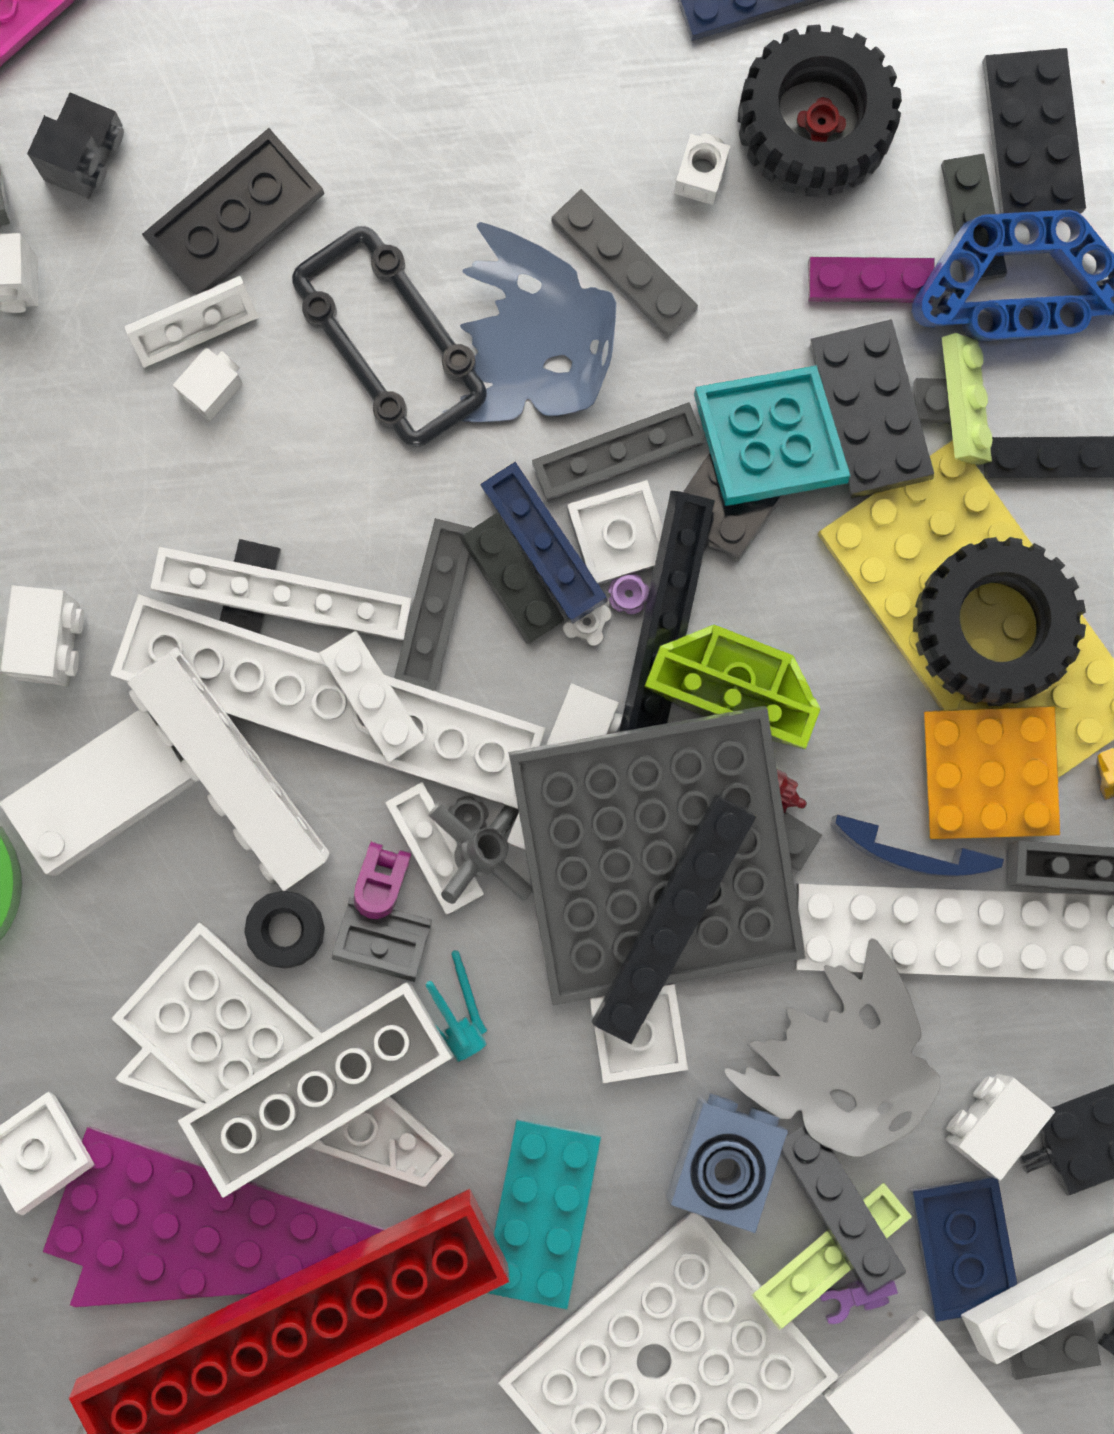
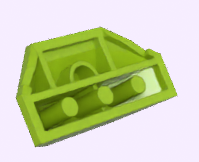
M715 624L660 646L644 686L672 703L702 716L765 706L768 710L772 741L801 749H806L821 710L794 655Z

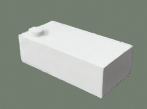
M139 709L0 802V806L46 875H59L196 783L184 770L181 763L183 758L174 745L172 747L167 746L158 735L155 728L158 723L149 711L142 712Z

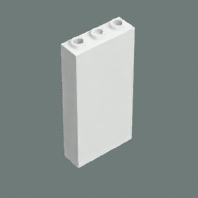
M922 1309L853 1364L822 1392L854 1434H1023L928 1314Z

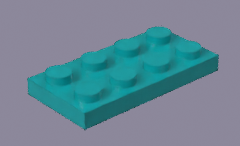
M519 1119L516 1120L494 1230V1237L508 1263L509 1282L488 1292V1294L568 1309L601 1136Z

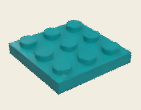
M817 365L695 387L694 398L725 506L848 483L850 478L849 469Z

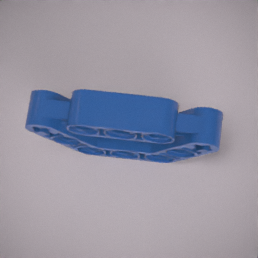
M1055 210L981 215L966 222L959 229L927 278L926 283L916 295L912 304V314L914 319L924 327L962 325L967 337L977 341L1061 337L1078 333L1087 328L1091 317L1114 316V304L1111 301V298L1114 296V254L1084 216L1077 211ZM1059 221L1065 222L1070 229V238L1067 242L1062 241L1056 234V226ZM1018 223L1025 225L1029 230L1030 237L1027 244L1020 243L1015 237V227ZM976 226L984 227L988 232L989 241L985 247L978 245L973 238V231ZM1049 253L1082 294L1080 296L1068 295L965 302L994 256ZM1086 253L1093 256L1096 261V270L1093 275L1087 273L1082 265L1083 256ZM953 261H958L965 267L966 277L962 283L955 281L950 274V266ZM1108 276V279L1101 281L1103 285L1098 286L1096 284L1097 281H1100ZM944 291L950 292V294L944 295L938 303L937 308L941 313L932 315L930 312L933 306L928 301L939 298ZM1064 305L1070 307L1074 313V322L1070 327L1064 325L1060 318V311ZM1022 308H1027L1033 314L1034 321L1029 330L1022 327L1019 322V313ZM981 310L989 312L992 316L993 326L989 332L983 331L978 325L977 319Z

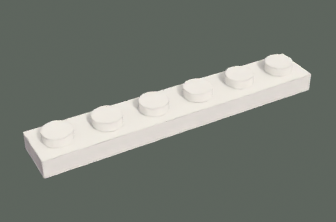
M163 547L158 548L150 591L352 632L356 630L357 633L397 641L404 640L412 599Z

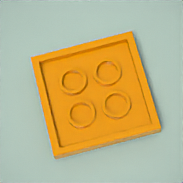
M1055 706L924 712L930 839L1059 836L1061 834Z

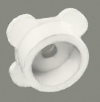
M601 605L574 624L570 620L566 622L563 626L564 634L568 638L577 637L581 640H587L588 644L592 646L599 645L604 638L602 634L604 624L610 620L611 612L608 607ZM589 618L591 624L586 626L583 624V620Z

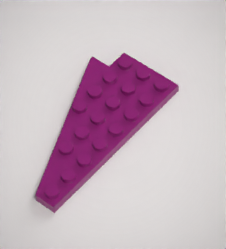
M89 1126L86 1128L82 1143L95 1165L66 1185L43 1252L83 1266L70 1302V1306L76 1308L253 1294L386 1228L253 1182H248L227 1196L222 1197L204 1165Z

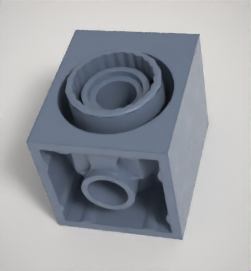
M710 1093L708 1101L701 1098L697 1099L666 1197L672 1206L756 1233L788 1130L778 1124L780 1118L772 1113L751 1107L749 1114L737 1111L738 1104L734 1103L735 1101ZM725 1158L733 1159L735 1166L732 1174L726 1178L716 1177L714 1173L716 1164Z

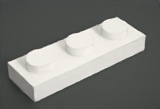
M239 276L124 327L143 368L259 317Z
M356 630L319 653L388 763L425 740Z
M423 782L385 802L446 915L484 895L474 877L456 903H448L442 898L441 892L458 870L454 859L455 849L458 845L446 831L428 816L436 805Z

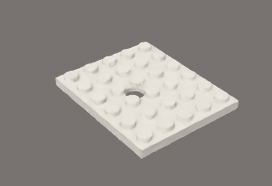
M689 1212L498 1380V1383L541 1434H776L835 1382L839 1376L792 1321L781 1330L776 1327L751 1296L762 1285L704 1217ZM650 1344H658L665 1347L671 1356L669 1370L658 1378L643 1375L637 1366L639 1352Z

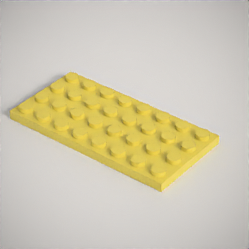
M952 440L930 455L934 470V478L932 480L874 493L820 530L818 536L941 710L1055 706L1059 778L1114 740V659L1083 615L1080 616V623L1086 625L1085 637L1078 642L1077 647L1080 649V652L1075 662L1067 667V673L1045 691L1015 704L1006 703L1002 706H988L987 702L981 701L974 704L963 700L964 695L958 692L951 694L942 687L944 682L937 675L932 678L925 668L929 663L924 655L919 656L915 645L919 641L918 632H913V619L917 616L918 608L915 607L918 595L923 591L924 583L929 576L949 556H952L960 548L970 543L975 545L983 539L997 537L998 541H1005L1009 537L1022 539L1023 546L1030 547L1032 545L975 464L955 459ZM998 583L985 584L970 592L962 604L960 610L962 632L969 645L983 657L996 662H1007L1021 657L1032 646L1036 636L1035 616L1027 600L1013 588Z

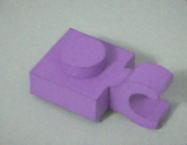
M857 1280L847 1283L842 1288H829L819 1298L822 1302L829 1299H837L839 1301L838 1311L825 1316L829 1324H838L847 1318L852 1306L858 1307L863 1305L865 1310L879 1308L890 1302L888 1297L898 1294V1291L893 1281L867 1296Z

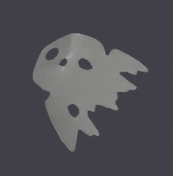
M873 938L868 942L862 979L857 978L842 965H838L835 968L824 965L827 977L844 1004L843 1013L831 1010L827 1022H822L788 1007L787 1015L790 1019V1026L786 1030V1041L768 1039L764 1043L752 1041L749 1044L779 1074V1077L764 1075L748 1066L746 1067L745 1074L728 1068L724 1070L727 1078L742 1093L776 1117L791 1119L797 1111H802L803 1122L810 1137L823 1146L850 1157L866 1156L910 1134L920 1124L940 1090L939 1074L928 1065L926 1060L912 1054L914 1046L922 1036L911 997L894 963L881 944ZM866 1004L872 1005L878 1014L880 1025L876 1028L866 1027L860 1017V1009ZM840 1089L853 1095L856 1107L847 1113L836 1105L830 1096V1092ZM884 1102L890 1103L892 1107L886 1113L880 1115L878 1111L879 1106ZM906 1112L912 1113V1117L907 1125L898 1131H890V1125L898 1116Z

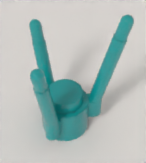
M453 950L451 955L471 1023H469L466 1017L458 1021L456 1020L432 981H427L425 986L449 1025L444 1029L446 1035L438 1027L437 1029L457 1062H460L487 1045L482 1034L488 1030L480 1018L461 955L458 950Z

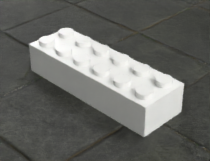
M406 982L181 1118L178 1122L221 1196L225 1197L450 1060L453 1054L410 982Z

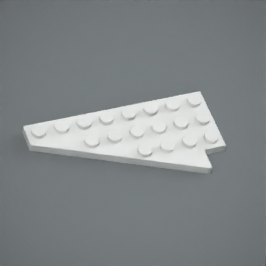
M199 922L111 1018L142 1047L138 1054L118 1074L116 1079L120 1083L195 1109L200 1108L322 1034L316 1026L202 922ZM392 1096L387 1097L307 1146L422 1187H426L455 1154Z

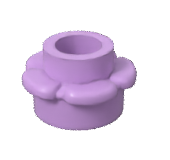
M637 574L622 576L612 580L610 583L609 593H611L609 602L618 612L626 611L630 615L636 614L644 608V602H647L649 587L643 583L642 578ZM627 590L632 591L633 596L627 598L625 596V592Z

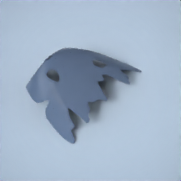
M483 222L477 223L476 227L497 256L498 261H474L472 267L465 268L462 272L473 279L503 290L506 298L495 301L499 310L498 315L460 325L463 331L472 336V345L478 350V353L475 355L476 373L483 382L493 384L487 388V397L484 404L462 421L493 422L515 419L522 413L527 399L531 400L535 408L546 416L565 415L588 409L597 399L612 358L617 304L613 294L596 287L582 288L577 271L570 264L542 246L508 230ZM525 274L541 282V289L533 294L520 289L517 284L518 276ZM593 340L599 341L596 354H593L590 350ZM608 340V353L606 361L602 366L603 349ZM565 355L572 361L569 372L558 373L543 368L544 362L548 358ZM470 394L460 396V400H463Z

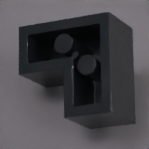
M70 92L57 120L44 115L27 155L44 181L90 199L94 188L99 189L105 180L107 166L105 164L110 152H116L122 142L124 135L123 125L116 111Z

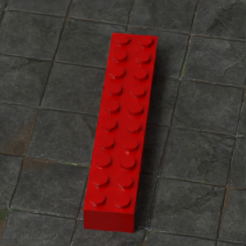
M468 1189L77 1378L69 1400L87 1434H196L508 1283V1263L472 1191Z

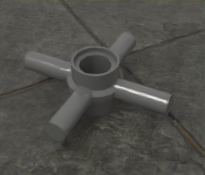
M440 803L430 811L428 816L459 843L454 853L458 870L441 892V896L446 902L456 903L474 877L491 873L522 901H525L532 894V886L504 862L509 851L508 842L504 835L516 820L519 813L518 809L505 805L489 827L470 831ZM478 848L482 850L484 857L481 855Z

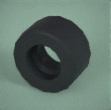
M278 891L266 894L254 903L246 917L244 933L247 946L258 960L268 966L285 969L303 965L315 956L323 943L325 926L322 914L313 901L299 893ZM281 913H291L297 917L301 924L299 939L293 945L287 947L275 944L268 932L269 923L272 918Z

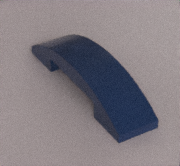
M838 814L832 817L830 824L842 838L867 856L888 866L915 874L936 877L968 876L1001 868L1004 859L960 848L955 850L951 863L876 843L879 825Z

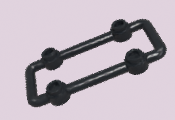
M357 226L300 263L293 272L292 284L303 300L302 312L306 321L313 327L323 328L373 399V413L377 422L384 427L393 428L405 444L412 447H421L478 410L486 400L487 389L475 371L476 360L473 351L468 346L454 342L404 272L405 260L401 250L391 244L385 245L372 228ZM362 242L372 254L371 265L374 274L380 280L393 283L442 352V366L445 374L452 380L462 381L470 392L469 396L417 431L414 430L406 418L407 406L403 397L396 392L385 389L337 321V308L333 298L328 293L316 291L309 281L311 276Z

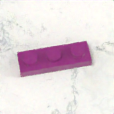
M809 257L808 302L913 303L916 295L935 268V258Z

